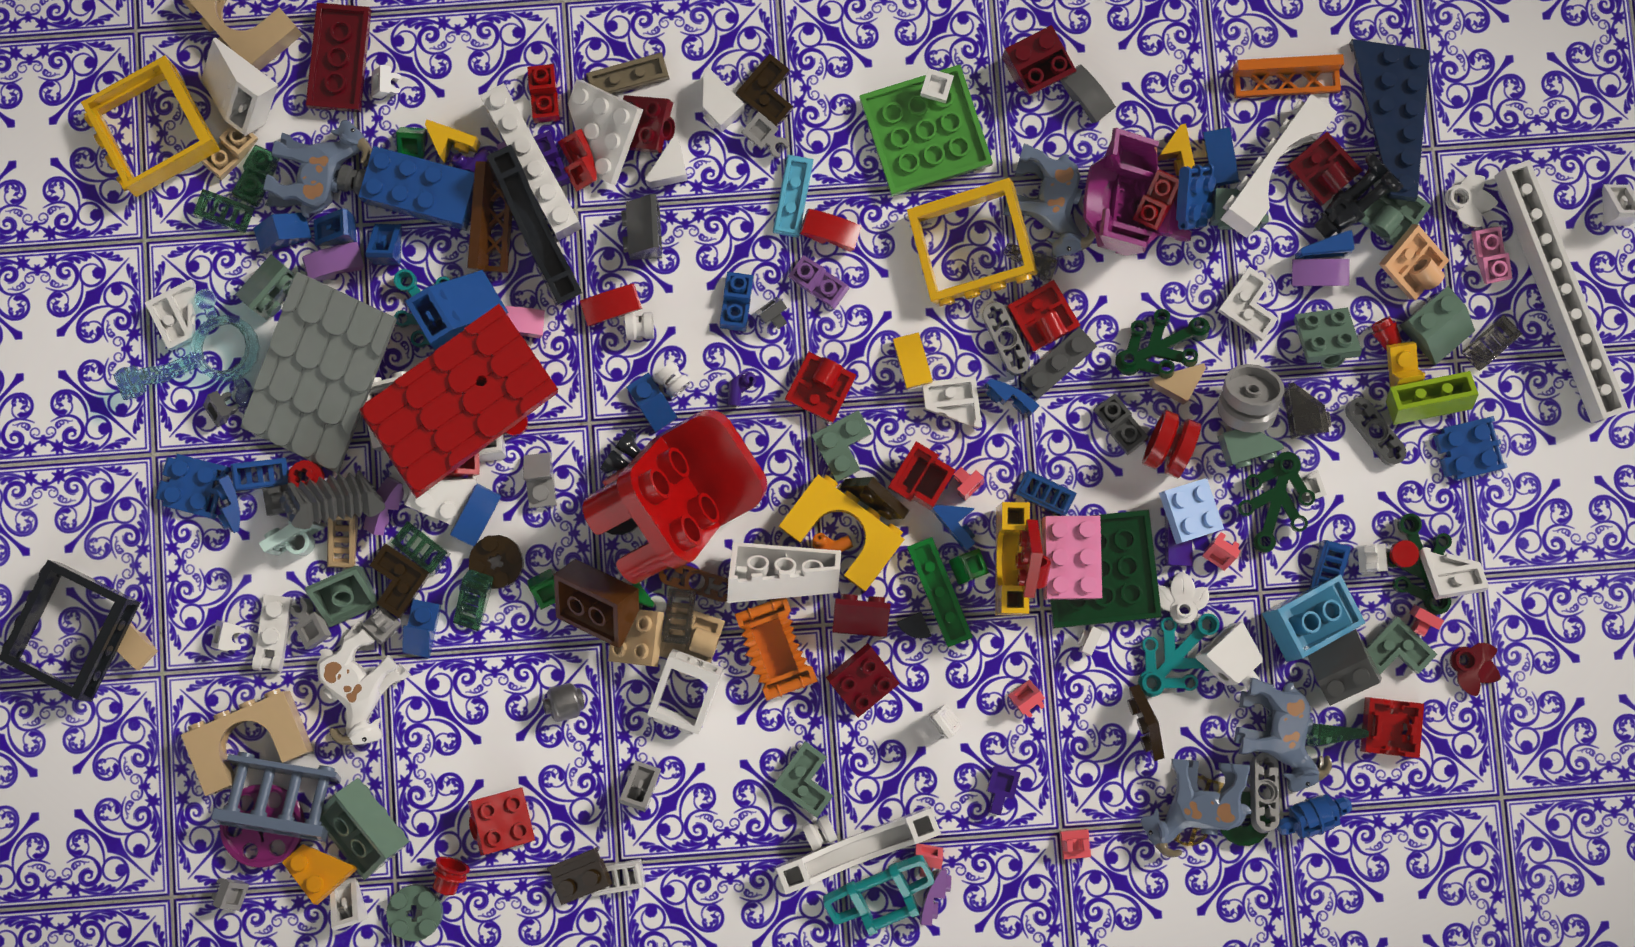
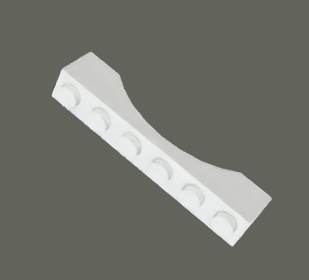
M503 83L481 94V99L506 145H512L534 197L557 240L559 241L582 229L578 218L505 84Z
M1312 94L1305 102L1299 100L1291 111V114L1294 115L1291 121L1286 119L1277 132L1281 134L1278 139L1273 137L1265 147L1264 151L1267 153L1265 158L1263 159L1259 156L1250 168L1254 172L1249 178L1246 175L1236 189L1240 193L1237 197L1231 195L1222 207L1226 212L1221 220L1246 238L1253 232L1270 208L1268 197L1269 181L1277 160L1292 149L1314 143L1337 114L1336 111Z
M928 806L822 847L814 852L812 851L776 865V870L785 894H789L865 861L941 835L933 811Z

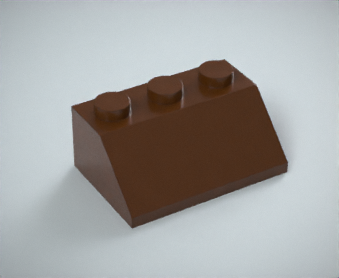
M574 559L554 574L556 618L620 648L639 612V589L577 559Z

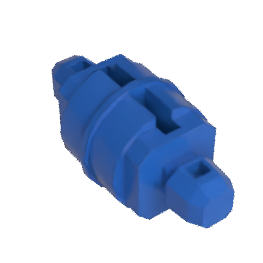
M1328 794L1306 798L1304 801L1288 808L1289 816L1279 820L1277 830L1281 835L1285 836L1296 832L1301 839L1322 835L1324 832L1340 825V817L1352 810V804L1348 798L1342 797L1332 800Z

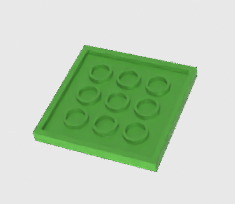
M960 64L940 70V72L954 76L946 104L920 96L926 75L859 96L891 197L992 166L993 161Z

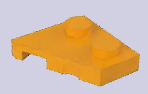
M302 844L282 862L315 905L322 902L358 870L355 865L346 863L306 844Z

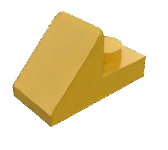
M426 119L425 126L444 164L447 161L452 145H454L453 148L465 154H468L469 151L478 153L481 143L476 136Z
M1186 123L1179 126L1158 156V161L1172 158L1177 159L1174 160V169L1177 176H1179V171L1182 167L1188 166L1192 168L1195 165Z
M1414 341L1386 345L1390 387L1425 379V373L1418 369L1417 345Z

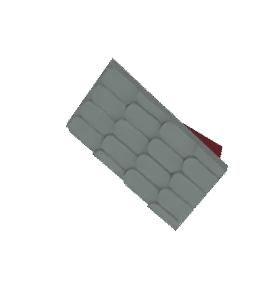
M296 271L281 309L282 313L270 340L269 349L254 384V390L242 418L240 428L339 474L361 416L359 409L366 403L397 318Z

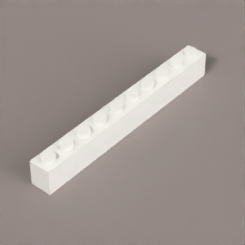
M1527 160L1504 168L1494 176L1590 422L1594 423L1628 411L1629 409L1531 161Z

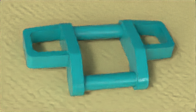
M917 855L891 864L887 870L856 883L851 881L824 895V907L833 923L838 925L861 916L869 936L877 934L881 928L910 916L915 918L921 915L913 894L934 884L933 873L922 855ZM918 866L922 867L926 876L908 884L902 872ZM893 879L904 898L906 906L873 919L869 906L861 892ZM849 895L855 907L837 913L831 903Z

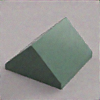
M355 565L305 587L306 593L329 628L379 606L377 604L378 599L364 567Z

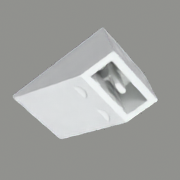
M216 37L213 38L201 79L223 119L246 136L266 124L278 84Z

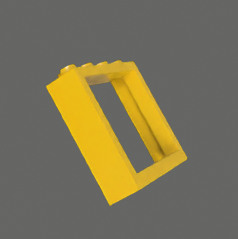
M166 55L81 102L86 111L84 119L97 132L94 134L96 142L102 149L105 148L108 153L105 156L107 163L113 170L116 169L119 174L116 177L117 182L121 184L124 191L129 190L135 197L140 196L220 151L178 70ZM167 80L199 141L134 177L102 115L160 82Z
M1010 178L907 209L930 300L936 305L940 304V307L947 304L952 305L955 303V299L965 296V299L978 297L981 295L980 291L991 289V292L1005 289L1007 287L1006 284L1016 281L1017 284L1025 283L1031 280L1033 275L1038 274L1015 186ZM1006 196L1024 265L939 291L920 222Z

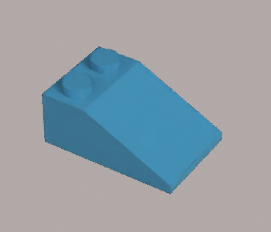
M1341 574L1262 613L1286 662L1303 659L1365 624Z

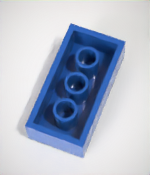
M373 146L358 197L367 205L467 231L472 213L475 173Z

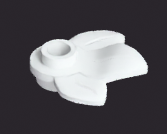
M1481 175L1465 177L1460 185L1450 187L1444 197L1447 207L1457 212L1459 220L1465 225L1475 228L1483 226L1481 214L1488 212L1498 204V201L1490 193L1483 190L1485 177ZM1454 195L1460 196V203L1455 202Z
M1179 572L1174 577L1171 587L1158 586L1161 609L1170 612L1172 619L1181 625L1192 623L1196 619L1198 611L1206 607L1209 600L1208 588H1195L1192 578L1184 572ZM1186 607L1189 613L1182 614L1179 608Z

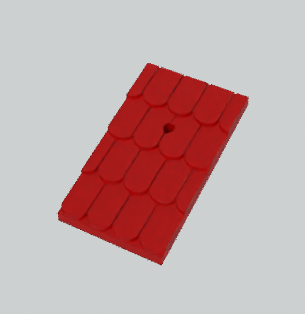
M498 304L466 326L461 333L436 349L428 358L397 378L392 385L367 401L359 411L417 499L558 393V388L502 306Z

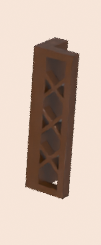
M476 161L467 268L476 271L483 270L484 272L508 273L512 214L506 202L505 209L499 214L493 209L495 200L500 196L504 201L505 199L495 183V179L486 161ZM499 223L503 228V235L495 241L491 236V229ZM494 250H497L501 255L500 266H489V255Z

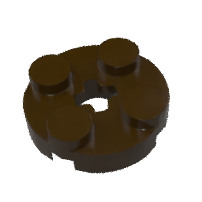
M489 535L478 541L472 548L468 567L470 573L479 584L490 589H500L512 585L519 579L523 572L524 559L516 542L502 535ZM499 554L502 556L500 561L503 562V566H497L493 570L491 568L492 563L489 560L491 557L495 558Z

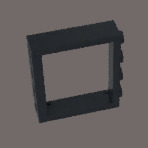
M47 560L39 572V578L33 590L27 596V602L21 614L14 622V628L8 640L2 646L0 660L76 700L92 702L141 602L63 563ZM61 576L114 602L74 685L20 659Z

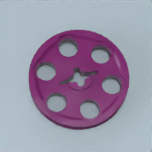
M261 784L246 787L242 791L241 798L248 795L254 801L251 810L255 808ZM272 784L270 793H278L281 797V803L276 808L270 807L267 803L265 812L267 817L277 818L282 813L287 790ZM296 800L293 816H295L297 822L305 823L302 807L298 800ZM239 802L238 808H240V812L250 814L251 810H243ZM220 825V836L228 853L238 862L251 867H269L283 862L299 847L302 838L267 832L262 833L261 831L243 828L241 834L236 837L229 833L228 826ZM275 840H281L285 844V851L280 856L275 855L271 850V845ZM248 843H253L258 848V853L253 859L247 858L244 854V847Z

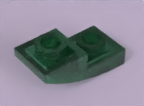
M255 145L243 164L244 172L232 191L233 197L258 207L266 193L263 190L266 175H274L280 158L273 157L272 151Z

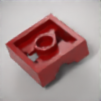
M1365 697L1360 751L1420 758L1424 704ZM1374 715H1376L1374 736H1372ZM1402 723L1407 724L1408 730L1406 735L1402 734Z

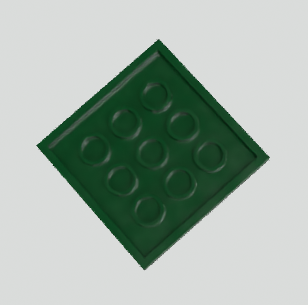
M1149 510L1091 515L1100 516L1102 598L1050 600L1053 629L1162 617Z

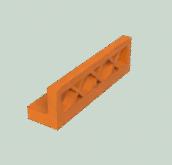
M1343 54L1237 60L1232 67L1234 98L1339 93L1341 91L1339 70L1344 65ZM1321 73H1332L1333 86H1323L1316 78ZM1302 74L1310 82L1305 87L1298 88L1290 80L1294 75ZM1268 76H1276L1283 82L1279 89H1271L1264 83ZM1250 77L1257 85L1253 90L1241 91L1240 78Z

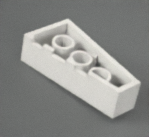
M733 542L728 577L727 603L838 593L841 551Z

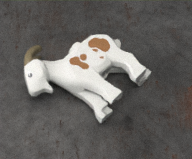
M359 621L346 634L341 647L335 653L330 649H321L319 651L321 657L317 663L318 678L326 687L324 693L334 702L339 700L346 707V735H342L337 728H330L329 730L331 738L341 745H364L382 739L383 733L379 728L381 719L378 718L373 723L367 722V719L380 697L392 684L411 676L402 664L399 663L397 665L390 655H387L370 673L355 662L356 651L362 646L371 645L375 642L361 628L362 623Z

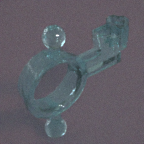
M203 289L196 293L194 300L197 307L204 310L207 321L201 324L193 335L191 343L192 353L161 366L145 367L139 370L134 365L117 370L113 376L123 400H128L143 395L147 391L145 385L164 383L199 367L202 373L214 380L233 381L237 389L235 401L241 407H247L253 389L247 387L244 376L251 372L258 361L260 352L258 335L250 324L239 317L228 315L218 317L214 308L216 296L212 291ZM231 325L238 328L244 336L246 345L244 356L239 364L231 369L215 370L209 366L204 358V340L209 332L216 327Z

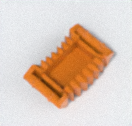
M787 598L770 599L768 602L752 608L748 607L747 610L735 614L739 628L745 630L740 636L747 638L743 646L749 647L745 656L752 658L749 665L756 667L752 674L761 675L758 682L765 684L762 690L767 701L818 682L813 667L805 664L807 658L801 657L803 651L797 650L800 644L794 642L796 635L792 634L795 627L790 626L794 621L788 619L791 608Z

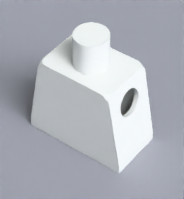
M1243 622L1229 624L1195 655L1201 664L1227 686L1237 685L1242 682L1249 691L1250 678L1260 680L1253 670L1262 663L1263 657Z

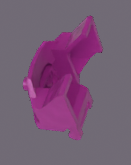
M1113 128L1111 142L1105 156L1090 166L1084 192L1083 219L1094 232L1098 247L1115 251L1116 254L1129 256L1144 253L1148 244L1157 236L1173 237L1177 241H1191L1192 232L1184 229L1179 230L1178 220H1176L1177 197L1157 231L1133 220L1143 195L1147 194L1157 170H1160L1157 158L1159 141L1119 128Z

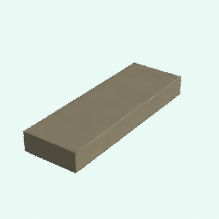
M662 52L586 73L589 84L612 95L669 80Z

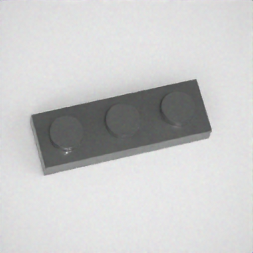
M1078 327L1019 381L1038 400L1088 356L1097 345Z

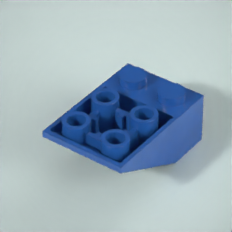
M483 270L427 287L405 301L427 340L435 350L461 333L466 326L496 305L500 304L506 314L509 313Z

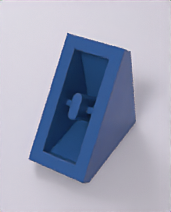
M342 208L313 220L315 246L342 245L357 242L356 217L348 209Z
M302 213L272 214L253 228L261 254L313 239L308 220Z
M374 224L365 252L366 258L374 265H401V224Z

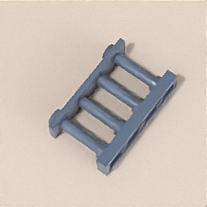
M238 752V755L228 754L227 760L233 766H237L227 805H224L223 809L214 808L211 819L215 823L326 842L328 831L324 826H321L320 817L329 782H341V777L335 772V768L319 765L318 769L256 759L254 758L255 755L246 752ZM248 768L264 771L255 808L251 810L250 814L242 813L240 808H238ZM275 773L291 775L281 815H278L277 818L267 817L265 811ZM302 777L318 780L309 818L305 819V823L295 822V818L292 817Z

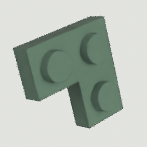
M859 410L811 435L837 483L861 470L849 449V446L871 435Z
M1395 616L1366 646L1380 674L1397 657L1416 674H1419L1437 656V653L1398 616Z
M804 741L773 786L818 818L833 797L830 792L812 780L827 756Z

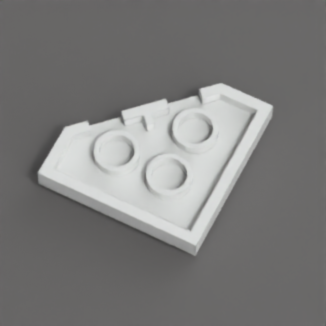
M576 79L568 101L575 129H582L588 141L597 177L609 184L616 185L643 109L583 80Z

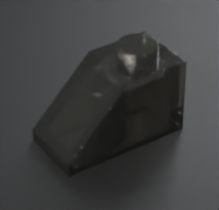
M1294 382L1286 384L1283 396L1291 439L1328 433L1329 427H1331V416L1328 411L1326 412L1325 405Z

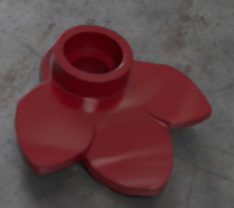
M1477 643L1471 648L1458 647L1451 653L1450 664L1457 672V682L1469 695L1478 696L1481 687L1480 683H1493L1501 680L1497 667L1491 661L1497 653V648L1491 644ZM1462 655L1467 658L1465 665H1461L1459 662V658Z

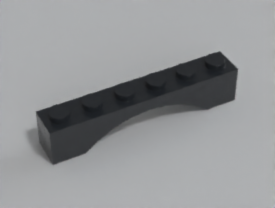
M512 145L487 155L485 160L555 305L557 306L582 294L570 266L544 219Z

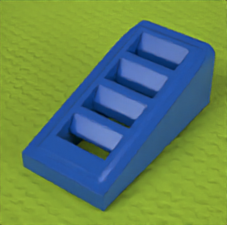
M1347 230L1307 245L1294 254L1295 259L1348 256L1355 249L1352 230Z
M286 458L230 465L235 492L288 484ZM273 465H279L280 480H275ZM267 466L269 481L264 482L262 467ZM252 468L257 470V483L252 481ZM240 470H245L247 484H241Z
M1027 470L1015 494L1057 516H1066L1077 493ZM1031 479H1033L1036 483L1031 493L1028 494L1025 491ZM1042 484L1046 487L1039 499L1035 496ZM1051 489L1056 491L1051 502H1045ZM1062 494L1066 497L1061 507L1058 508L1055 505Z
M1328 540L1320 541L1309 589L1317 586L1319 582L1323 583L1331 579L1321 576L1322 571L1334 574V577L1341 574L1343 578L1351 546ZM1328 550L1338 552L1339 557L1327 555ZM1325 561L1336 563V568L1325 566Z

